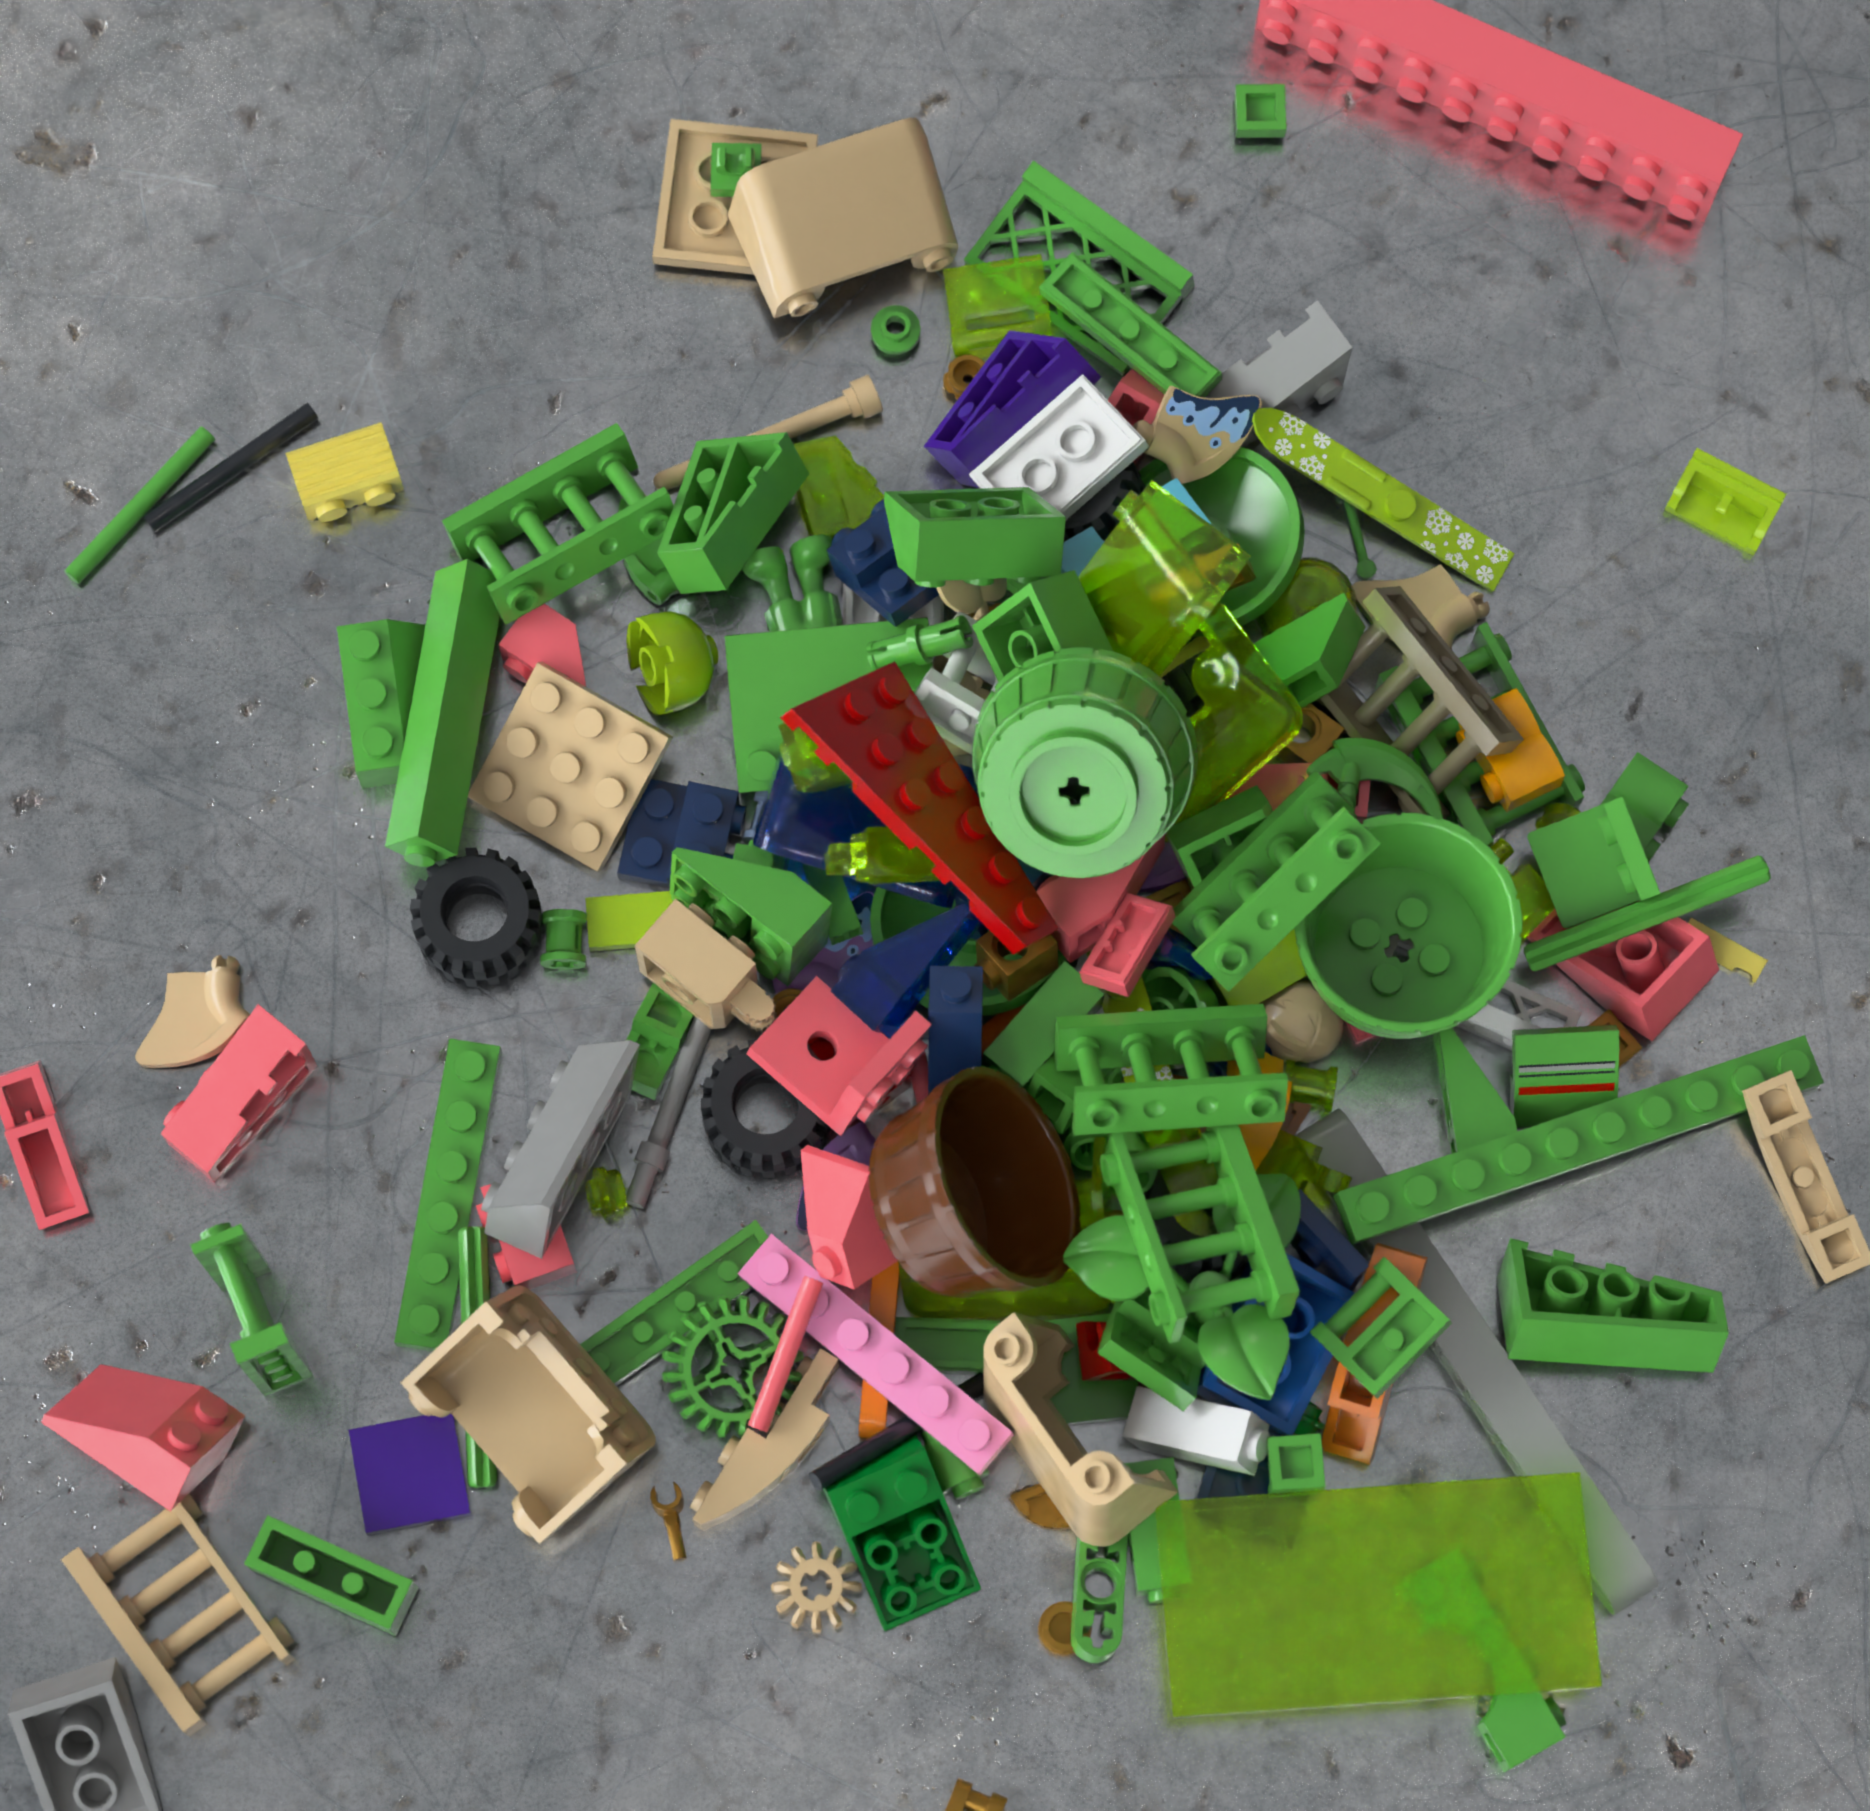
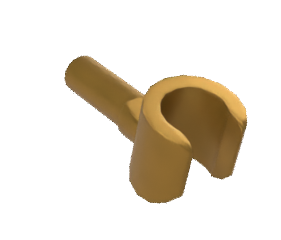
M673 1482L676 1498L671 1504L663 1505L658 1502L655 1486L651 1489L650 1499L654 1511L663 1517L673 1560L686 1557L679 1525V1513L684 1506V1499L679 1485Z

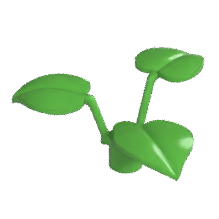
M1257 1174L1285 1249L1293 1240L1299 1225L1301 1201L1298 1188L1294 1180L1286 1174ZM1222 1205L1213 1207V1222L1219 1233L1233 1231L1235 1221L1231 1210H1225ZM1124 1215L1107 1217L1089 1225L1072 1240L1064 1252V1264L1071 1268L1090 1290L1101 1297L1113 1301H1127L1135 1299L1149 1289ZM1238 1252L1226 1255L1220 1272H1202L1191 1283H1186L1171 1266L1170 1269L1179 1293L1229 1282ZM1232 1304L1192 1312L1194 1318L1203 1324L1199 1330L1198 1346L1200 1355L1207 1367L1231 1387L1245 1394L1270 1400L1274 1395L1290 1347L1289 1332L1283 1319L1270 1320L1266 1307L1258 1304L1242 1306L1235 1313L1232 1311Z

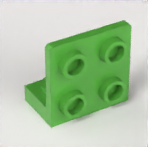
M1623 796L1532 831L1527 836L1563 928H1570L1637 901H1643L1661 894Z

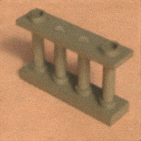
M1401 586L1375 588L1362 601L1373 615V624L1359 638L1357 648L1339 687L1316 700L1328 708L1351 738H1366L1380 741L1393 746L1409 756L1449 714L1453 715L1464 728L1465 739L1428 776L1437 796L1479 753H1483L1485 756L1511 753L1524 740ZM1389 637L1403 652V662L1362 703L1346 683V680ZM1418 675L1422 676L1434 691V700L1393 742L1376 719ZM1388 784L1399 798L1398 804L1404 813L1428 815L1411 795L1396 786ZM1439 799L1443 819H1446L1451 813Z

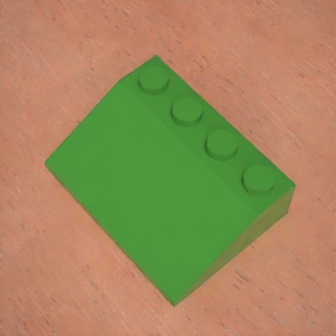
M928 617L906 619L897 627L889 621L724 635L739 793L852 783L853 781L834 762L827 766L814 753L818 746L800 727L792 731L780 717L795 706L872 672L873 670L867 656L874 655L876 652H867L866 648L869 642L906 633L907 628L912 625L922 624L924 627L929 626ZM914 662L899 667L913 692H915L929 669L933 668V662L923 666H919Z

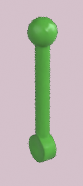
M1344 500L1359 560L1356 567V575L1360 580L1368 581L1374 577L1376 565L1372 560L1368 559L1356 507Z

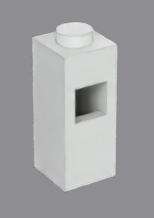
M1140 1386L1136 1388L1122 1435L1143 1451L1255 1476L1258 1463L1267 1454L1266 1439L1270 1437L1268 1432L1269 1425L1252 1411L1195 1399L1183 1412L1151 1389Z

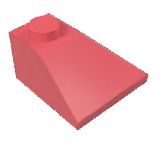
M809 1145L801 1149L807 1229L813 1250V1264L820 1277L851 1289H856L898 1261L889 1249L883 1237V1231L881 1232L875 1217L874 1204L871 1201L869 1190V1166Z

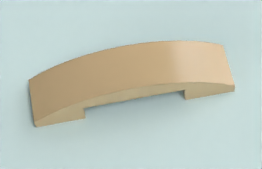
M1792 1070L1742 1090L1756 1139L1774 1185L1804 1248L1823 1281L1829 1283L1870 1265L1869 1248L1854 1214L1848 1215L1809 1125L1808 1120L1812 1116Z

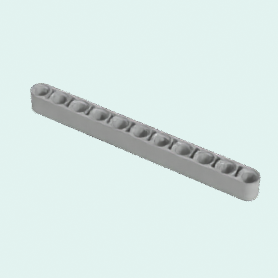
M1339 1108L1294 1136L1299 1151L1335 1205L1333 1196L1337 1192L1387 1175L1353 1123ZM1420 1223L1360 1242L1370 1258L1377 1243L1428 1257L1420 1291L1452 1322L1430 1345L1431 1349L1603 1606L1612 1615H1616L1656 1589L1659 1583L1648 1562L1511 1359H1508L1506 1351Z

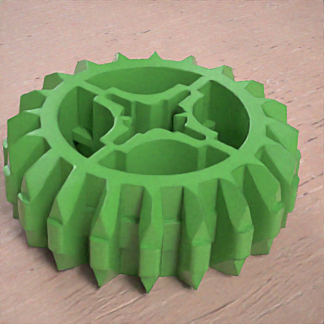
M719 1295L716 1302L717 1313L713 1314L707 1302L701 1301L697 1304V1308L703 1318L697 1323L687 1313L680 1317L681 1322L690 1329L686 1336L674 1330L669 1332L668 1338L681 1346L679 1352L664 1350L661 1357L665 1361L677 1363V1369L666 1370L661 1373V1377L664 1382L672 1383L679 1381L680 1386L672 1389L667 1394V1397L671 1402H678L685 1398L688 1399L679 1411L681 1417L688 1419L700 1410L701 1412L696 1421V1428L706 1431L713 1419H716L715 1431L717 1436L726 1437L729 1432L730 1422H734L737 1435L742 1437L748 1428L747 1420L751 1418L758 1399L755 1394L757 1391L753 1384V1373L758 1366L767 1361V1357L774 1356L782 1333L778 1334L777 1331L784 1325L786 1318L783 1314L777 1313L767 1322L764 1321L769 1311V1304L764 1301H759L752 1313H749L750 1301L746 1295H739L736 1300L735 1310H731L728 1297L726 1295ZM743 1323L754 1326L763 1334L766 1340L758 1344L751 1343L744 1347H735L730 1337L726 1335L722 1325ZM708 1334L713 1351L712 1359L706 1367L699 1370L698 1375L692 1377L691 1365L694 1352L700 1341ZM724 1349L738 1359L745 1358L744 1367H739L743 1370L738 1376L741 1383L727 1373L720 1374L721 1365H726L722 1362L727 1356ZM798 1350L794 1362L803 1360L802 1351ZM791 1369L788 1380L794 1382L801 1381L802 1374ZM729 1385L735 1395L740 1398L743 1406L738 1408L715 1407L706 1403L699 1395V1392L707 1388L714 1389L718 1386ZM784 1388L782 1397L789 1401L794 1391ZM778 1405L775 1414L780 1415L782 1408Z

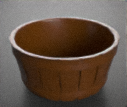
M970 1067L942 1081L927 1097L907 1112L893 1118L878 1135L870 1156L869 1190L871 1201L874 1204L873 1209L881 1232L883 1231V1237L896 1260L900 1261L903 1269L915 1281H919L921 1286L941 1296L969 1298L977 1294L1007 1290L1014 1292L1027 1291L1035 1287L1055 1283L1069 1269L1064 1264L1063 1255L1081 1229V1221H1079V1217H1081L1080 1200L1077 1185L1074 1182V1173L1055 1127L1048 1116L1042 1112L1043 1109L1023 1087H1019V1084L1009 1076L999 1071L995 1072L991 1068Z

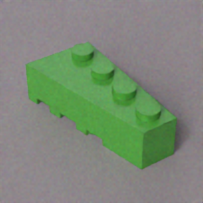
M1510 1238L1496 1278L1508 1359L1714 1372L1729 1334L1722 1292L1654 1275L1651 1281L1636 1278L1626 1272V1267L1606 1263L1604 1269L1574 1262L1575 1254L1554 1249L1552 1256L1527 1250L1528 1242Z

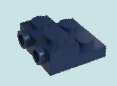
M884 499L874 506L870 518L857 528L846 527L837 532L832 540L831 547L826 550L835 576L895 627L939 596L937 588L923 587L915 584L914 580L897 566Z
M651 779L629 819L617 871L618 878L670 889L672 852L677 847L733 859L734 854L728 853L732 835L741 836L747 806L739 805V791L688 781V785L685 786Z

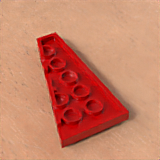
M895 661L795 706L780 717L792 731L800 727L818 746L814 753L827 766L834 762L853 781L852 792L910 850L917 846L935 864L931 871L944 885L952 881L970 899L969 910L1013 954L1037 943L1059 929L1015 856L994 835L984 816L979 797Z

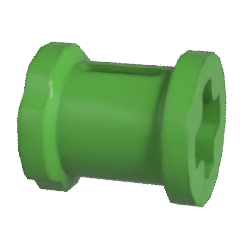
M574 909L544 911L542 923L546 925V953L540 956L541 966L557 970L584 968L587 965V957L582 954V926L586 925L587 913Z

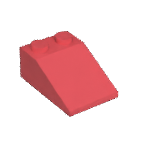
M1553 905L1526 935L1528 940L1533 943L1569 928L1562 927ZM1679 917L1556 964L1606 1010L1610 1009L1618 1020L1651 1041L1661 1033L1719 971L1710 937Z
M100 1364L43 1416L41 1423L160 1505L172 1511L226 1458L245 1415L203 1386Z

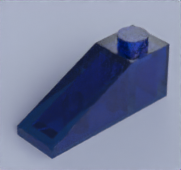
M963 903L871 946L860 954L850 957L840 968L837 974L839 980L830 992L874 1032L894 1034L928 992L930 966H948L981 926L982 922L969 910V904Z

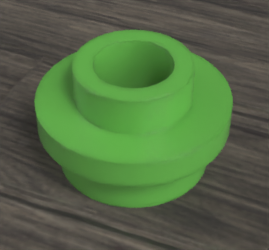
M900 305L887 306L877 312L872 320L871 336L873 342L883 352L889 354L906 353L917 344L920 338L921 327L919 319L907 307ZM892 322H899L905 327L904 331L900 334H892L886 328Z

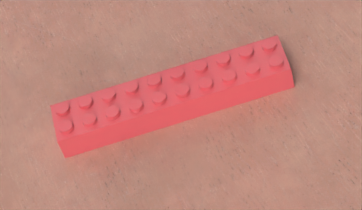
M1260 0L1255 29L1262 31L1263 35L1272 42L1282 45L1290 43L1306 50L1309 56L1316 61L1325 64L1334 62L1352 70V73L1362 81L1368 83L1380 82L1396 89L1398 94L1406 100L1415 103L1424 101L1440 108L1447 117L1455 121L1475 123L1486 128L1490 135L1501 141L1511 142L1514 140L1532 148V151L1537 156L1545 160H1560L1572 165L1583 176L1591 180L1609 181L1622 187L1626 194L1635 199H1650L1668 207L1672 214L1681 219H1696L1703 223L1705 222L1743 136L1742 133L1434 0Z

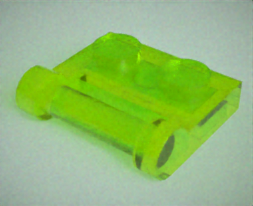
M1041 254L943 269L955 357L970 355V350L998 346L1009 330L1053 336L1049 301L1039 291V286L1046 280ZM1034 309L1035 320L974 330L967 329L966 319Z

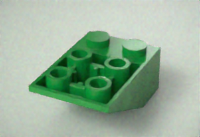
M916 1435L823 1489L884 1631L981 1589L926 1450Z

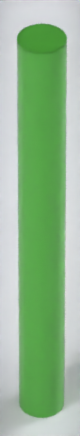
M200 426L64 570L66 575L79 585L137 524L142 516L154 506L215 441L214 436L204 427Z

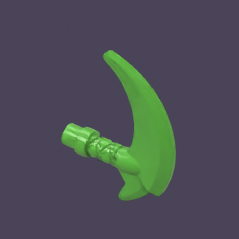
M1366 738L1333 740L1334 749L1321 755L1306 770L1308 776L1315 770L1320 775L1329 774L1338 784L1337 791L1354 809L1359 782L1375 780L1402 789L1411 795L1428 815L1435 816L1437 820L1443 819L1437 793L1424 771L1406 754L1383 742ZM1354 811V812L1352 813V815H1353L1355 818H1357V815L1355 814V811Z

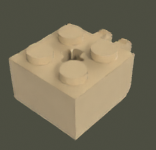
M675 899L635 944L640 972L710 1029L726 1028L732 1019L737 1017L745 1025L749 1024L751 1029L754 1028L756 1032L758 1030L762 1032L767 1030L776 1020V1005L773 1004L774 999H771L770 995H766V991L758 986L756 963L752 961L755 957L754 952L737 937L731 936L726 940L712 928L715 925L714 920L699 906L691 903L687 908Z

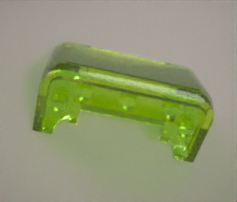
M1151 480L1140 496L1130 490L1112 515L1120 522L1079 574L1078 578L1113 651L1132 658V662L1136 663L1138 661L1160 677L1226 593L1251 555Z

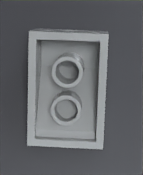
M116 1657L13 1690L8 1716L44 1811H162L135 1709Z

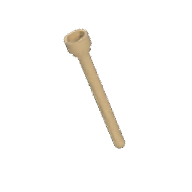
M867 374L849 382L850 387L842 390L843 396L747 436L787 432L790 439L850 414L853 418L860 415L864 419L883 412V407L875 386ZM690 460L657 473L653 480L654 486L658 490L662 487L670 490L681 485Z

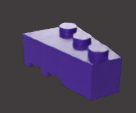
M1009 330L930 436L924 447L960 484L978 487L969 476L975 468L1082 374L1093 385L1102 377L1066 338Z

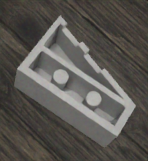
M1317 300L1305 309L1309 315L1306 322L1286 337L1281 330L1267 338L1271 347L1246 363L1240 359L1222 373L1223 379L1205 398L1256 395L1261 399V408L1278 409L1300 418L1303 414L1302 409L1316 400L1319 404H1324L1343 389L1342 383H1344L1353 347ZM1254 426L1241 445L1250 450L1256 448L1261 442L1255 434Z

